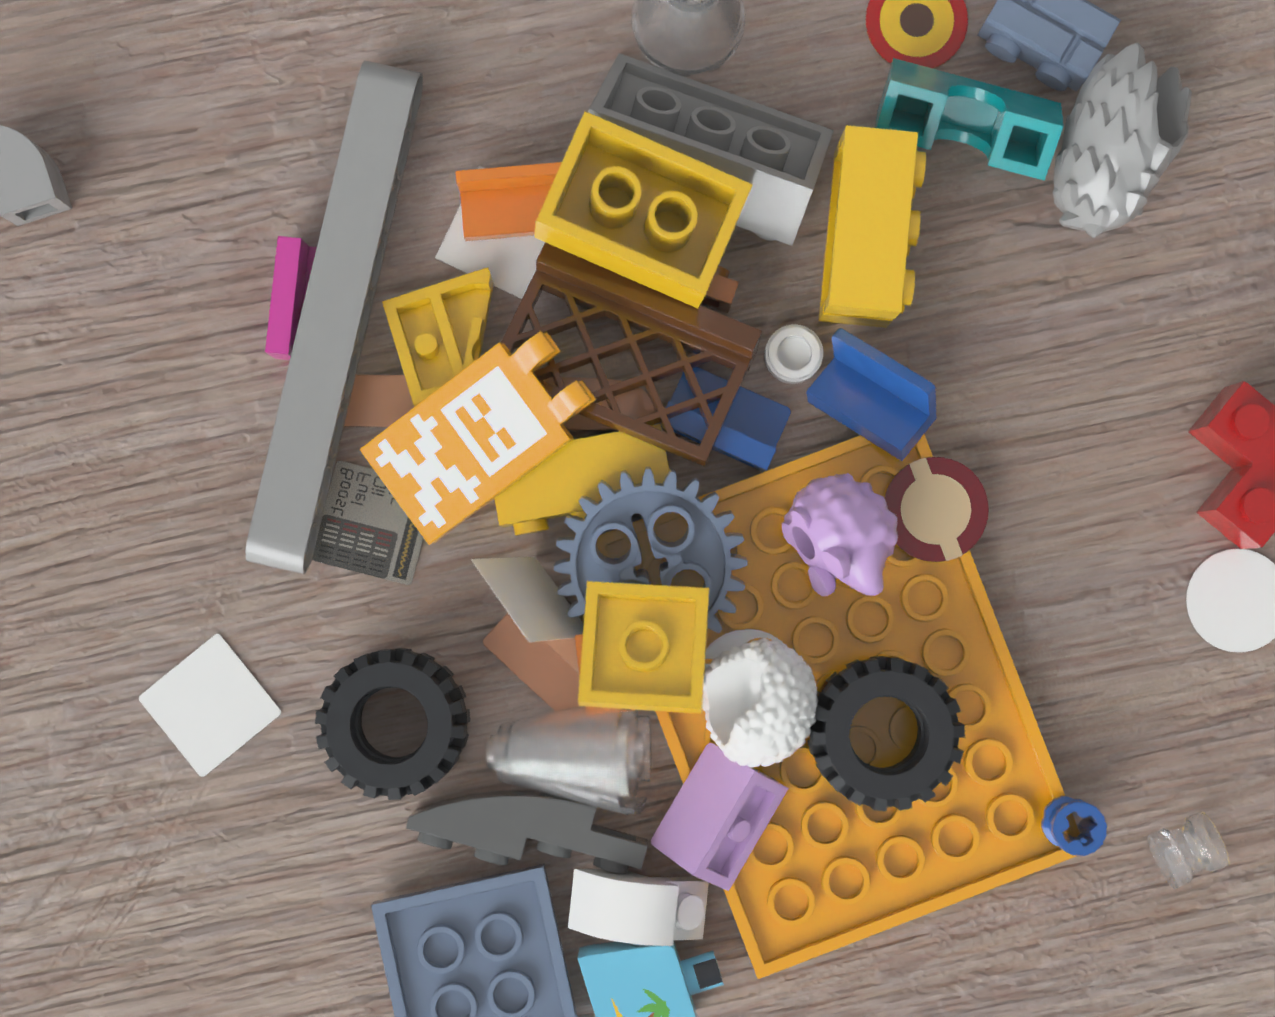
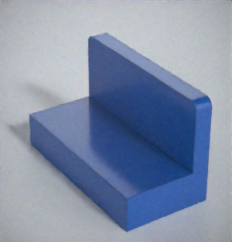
M838 328L832 336L834 358L806 391L808 403L903 461L937 419L936 387L927 379L846 330Z
M697 366L692 368L703 394L727 386L728 380ZM684 372L666 408L694 398ZM740 386L712 450L758 471H767L775 454L777 443L790 417L791 410L782 404ZM719 401L708 404L712 416ZM699 408L669 419L674 433L701 444L707 426Z

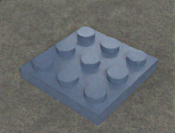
M545 864L382 899L371 904L395 1017H578Z

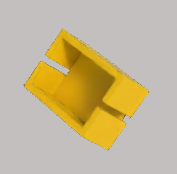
M845 126L834 151L818 321L887 328L893 322V319L899 314H903L905 305L911 306L915 286V270L905 269L906 257L909 255L910 247H916L921 220L920 211L911 210V203L915 196L916 187L921 188L923 185L926 168V152L916 151L918 132Z

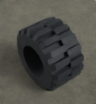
M384 649L353 659L354 662L342 667L334 675L336 679L333 683L325 687L320 699L324 700L323 707L316 711L315 724H321V735L316 737L318 749L325 748L330 758L324 761L331 772L337 769L344 776L341 780L342 784L349 789L357 786L364 790L363 796L376 799L379 795L388 796V800H398L406 795L413 794L415 796L426 791L433 784L439 782L454 767L460 758L459 755L462 749L466 746L469 736L467 724L470 722V709H466L464 698L467 696L462 685L458 687L452 678L453 672L447 666L442 667L434 661V657L426 653L413 652L412 649ZM385 688H401L410 692L421 702L427 715L428 730L423 743L413 753L403 757H390L380 753L371 746L363 732L362 712L364 705L373 694Z
M874 656L863 661L855 660L846 664L847 668L841 672H834L825 680L828 683L821 692L817 691L816 721L810 727V740H807L810 753L814 756L817 763L815 765L822 776L848 800L859 806L861 804L870 806L873 810L886 812L887 807H896L899 811L913 808L911 802L918 799L927 802L936 795L932 790L940 783L946 786L952 779L953 775L949 773L953 762L960 764L963 750L958 748L959 738H965V726L958 722L957 713L961 712L957 700L951 698L947 693L948 687L940 678L930 674L928 669L918 664L884 656ZM878 697H893L903 701L914 712L918 727L917 739L911 752L899 763L883 768L874 767L862 761L854 752L850 742L851 724L858 710L868 701Z

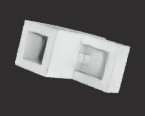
M574 869L568 928L601 939L639 945L673 946V940L703 939L709 882L697 877H647L627 871V874H619L604 869Z

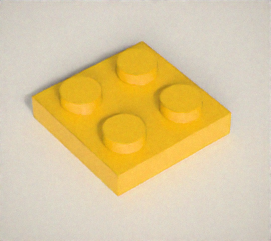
M587 581L578 695L579 706L702 713L709 588Z

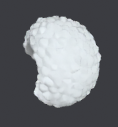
M764 637L759 640H753L750 643H744L739 647L734 646L731 651H722L720 656L713 658L710 666L705 669L703 696L705 698L704 709L707 711L705 715L707 721L706 728L711 732V738L723 751L724 756L730 761L737 762L740 766L747 765L752 768L760 765L768 767L775 762H782L784 758H788L798 748L802 747L805 743V738L811 733L810 727L816 721L817 686L811 668L793 648H788L787 645L778 644V641L769 640Z

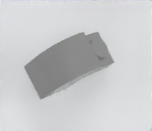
M0 125V216L17 226H21L72 209L61 172L52 157L20 132Z

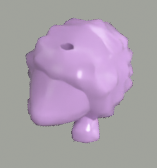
M849 473L811 480L807 486L796 493L791 509L784 516L782 533L786 541L795 547L802 560L809 566L808 573L812 588L819 595L828 596L835 591L836 577L849 587L865 595L875 596L882 592L884 587L882 573L887 557L893 554L898 541L896 515L888 510L885 498L873 492L870 483L856 482Z

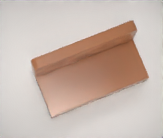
M507 613L483 639V645L557 714L565 719L570 717L579 707L580 678L575 638L528 642L509 613Z

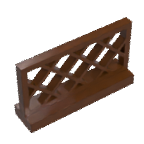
M545 242L536 260V271L501 343H505L510 352L513 353L514 349L521 347L540 331L543 334L548 332L552 336L576 327L586 352L555 363L553 358L547 362V367L534 372L552 399L565 388L560 374L591 363L601 389L592 392L597 400L578 414L705 467L747 371L749 372L758 352L762 331L701 305L697 309ZM542 291L564 299L571 316L540 326L534 307ZM577 305L588 310L579 313ZM602 317H608L617 321L625 338L594 349L584 324ZM529 320L533 330L522 333ZM630 327L641 331V333L633 335ZM656 339L672 344L679 361L648 371L638 346ZM630 349L640 375L610 386L599 360ZM685 350L690 351L696 355L687 358ZM714 361L733 369L727 386L703 394L692 368ZM684 372L694 398L664 409L653 382ZM552 377L556 386L544 382L543 380ZM645 385L656 412L637 419L621 414L614 396ZM606 400L609 408L597 403ZM719 401L712 416L708 404ZM699 408L707 426L700 446L676 437L669 419ZM660 422L664 431L656 429L651 425Z

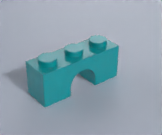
M893 58L875 123V128L918 132L917 147L931 150L933 142L939 139L954 140L968 144L982 151L987 156L988 166L1044 181L1064 127L1062 105L1060 102Z

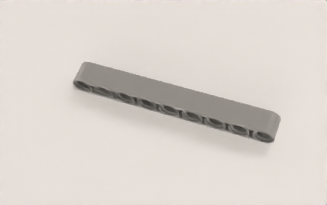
M366 60L362 63L359 70L248 533L245 552L248 562L301 574L307 573L311 564L423 89V74L420 72Z

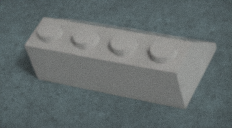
M620 53L617 55L588 110L589 113L753 184L736 226L752 231L763 239L777 240L791 246L794 243L834 130Z

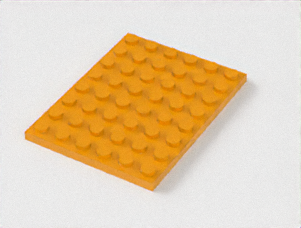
M925 434L903 461L859 435L713 491L719 495V500L712 510L714 515L731 510L735 517L723 529L724 532L742 533L744 541L730 549L731 554L746 557L748 566L731 570V575L738 577L745 583L744 591H727L726 596L736 605L737 610L735 614L717 610L715 615L722 626V631L717 633L707 628L706 649L717 638L735 630L755 629L764 631L775 636L787 645L788 648H793L798 655L802 656L812 670L817 691L819 692L827 685L828 682L825 680L834 672H841L847 668L846 664L855 660L863 661L874 656L902 659L928 669L930 674L940 678L948 687L947 693L951 698L957 700L961 712L957 713L958 722L965 726V738H959L958 748L963 750L960 764L953 762L949 773L953 775L952 779L946 786L940 783L932 790L936 795L927 802L918 799L911 802L913 808L899 811L896 807H887L885 812L873 810L870 806L864 804L859 806L837 791L822 776L815 765L817 763L814 756L810 753L807 741L810 740V735L805 738V743L802 747L798 748L788 758H784L782 762H775L768 767L762 765L753 767L789 788L730 890L723 889L757 979L1076 857L1063 851L1059 846L1052 844L1043 833L1041 821L1044 817L1045 806L1053 799L1065 796V793L970 550L962 556L949 561L929 562L907 554L896 544L893 554L888 556L882 573L884 587L881 593L875 596L865 595L835 577V591L828 596H821L812 588L808 573L809 566L802 560L795 547L790 545L783 536L782 523L784 522V516L791 509L796 493L807 486L811 480L849 473L856 482L870 483L873 492L885 498L890 482L901 469L916 460L933 457ZM705 494V495L700 496V497H697V498H699V499L701 500V499H703L705 496H707L708 494ZM666 512L657 518L653 530L661 540L674 542L685 535L688 523L682 515L675 512ZM640 519L632 522L642 551L641 563L634 567L636 570L646 569L651 585H662L659 567L660 564L667 562L665 557L655 558L653 555L644 520ZM617 529L603 533L597 538L599 551L605 557L612 559L624 556L631 546L628 536L623 531ZM691 569L682 570L672 578L670 586L703 588L704 578L697 571ZM760 638L752 639L747 643H750L753 640H759ZM705 659V664L710 665L713 659ZM878 697L868 701L858 710L851 724L850 742L854 752L862 761L874 767L883 768L899 763L911 752L917 739L918 727L915 714L907 704L893 697ZM703 708L702 713L655 711L684 784L705 746L708 743L717 745L710 736L711 732L706 728V713ZM1070 813L1066 817L1069 822V828L1064 832L1075 838L1080 832L1073 814Z

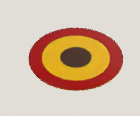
M870 0L866 11V30L870 42L877 53L890 64L893 58L932 69L936 68L956 54L965 39L968 28V13L964 0Z

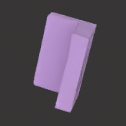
M708 743L654 833L651 844L693 876L729 891L789 788L747 765L740 766L737 762L730 761L724 756L723 751L717 745Z

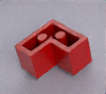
M1246 381L1224 387L1188 432L1232 468L1196 513L1240 549L1262 548L1275 533V405Z

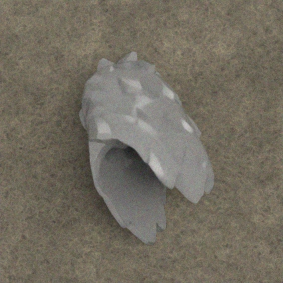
M1139 43L1127 46L1116 56L1107 54L1094 66L1079 91L1071 114L1067 115L1062 149L1057 154L1055 160L1054 204L1063 213L1059 222L1064 227L1086 231L1092 238L1097 237L1103 232L1120 228L1134 219L1135 216L1142 215L1144 205L1148 202L1147 198L1151 190L1157 185L1160 180L1159 178L1177 156L1189 134L1187 119L1192 91L1187 87L1182 89L1180 71L1176 67L1171 66L1157 80V66L1154 61L1146 64L1144 49Z

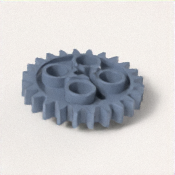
M645 467L642 483L634 484L630 475L624 470L621 471V488L616 491L604 480L598 482L599 493L602 498L598 503L584 495L579 498V503L587 515L584 518L574 515L566 516L564 522L576 535L575 537H559L556 546L571 553L570 558L561 559L554 563V571L571 575V579L562 583L557 589L558 595H576L577 600L567 611L569 618L585 613L587 581L651 585L646 569L636 570L634 567L641 563L642 551L631 517L633 514L639 513L643 517L653 555L655 558L665 557L667 562L660 564L659 567L662 585L670 586L672 578L682 570L691 569L701 574L704 578L703 588H709L707 628L717 633L722 631V626L715 613L717 610L735 614L737 610L736 605L726 596L727 591H744L745 583L738 577L731 575V570L748 566V561L746 557L731 554L730 549L744 541L742 533L724 532L723 529L735 517L731 510L714 515L712 510L719 500V495L716 492L710 493L700 500L696 497L699 488V480L694 477L681 489L676 487L677 478L674 469H670L662 484L655 483L651 467ZM666 512L678 513L688 523L685 535L674 542L661 540L653 530L657 518ZM609 529L623 531L631 541L629 551L620 558L612 559L605 557L597 547V538L601 533Z

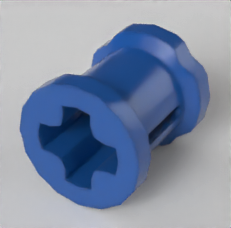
M1068 796L1055 798L1045 806L1041 827L1045 837L1052 844L1059 846L1063 851L1074 856L1089 855L1102 846L1107 836V823L1104 815L1097 807L1081 799H1074ZM1070 813L1084 818L1077 824L1081 833L1075 838L1064 832L1069 828V822L1066 817Z

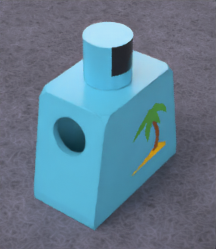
M674 940L673 946L639 945L615 941L579 948L577 959L596 1017H697L691 995L724 985L714 951L680 961Z

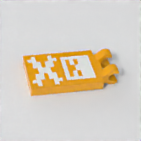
M542 331L538 332L527 340L514 354L510 352L505 343L499 342L359 449L428 545L436 543L572 441L574 438L564 424L597 400L583 380L580 382L578 380L574 381L553 399L538 380L534 372L561 352L548 332L544 334Z

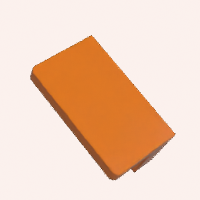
M562 162L456 171V184L461 197L465 241L534 236L537 217Z

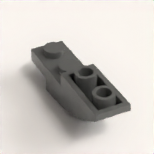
M501 790L474 793L443 800L415 810L409 816L406 829L419 832L417 840L421 843L441 849H451L453 842L476 848L474 857L499 865H508L509 858L521 860L527 839L531 838L538 840L536 849L557 857L570 858L572 850L595 856L593 865L614 873L627 874L629 866L642 869L648 847V839L592 824L598 801L569 794L536 790Z

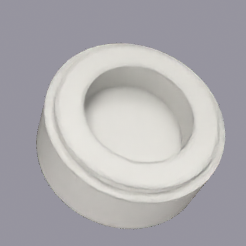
M797 324L783 326L772 334L766 344L764 352L765 364L769 372L781 382L788 384L805 382L821 366L823 360L822 343L819 337L808 327Z

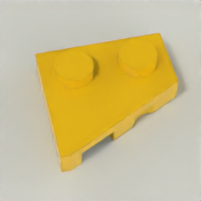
M488 267L382 301L414 407L480 357L494 286Z

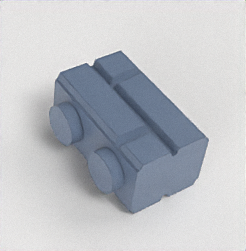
M997 0L977 35L987 41L985 47L995 57L1010 63H1014L1018 58L1036 68L1035 76L1046 86L1058 91H1065L1069 87L1077 92L1098 62L1121 19L1087 0Z

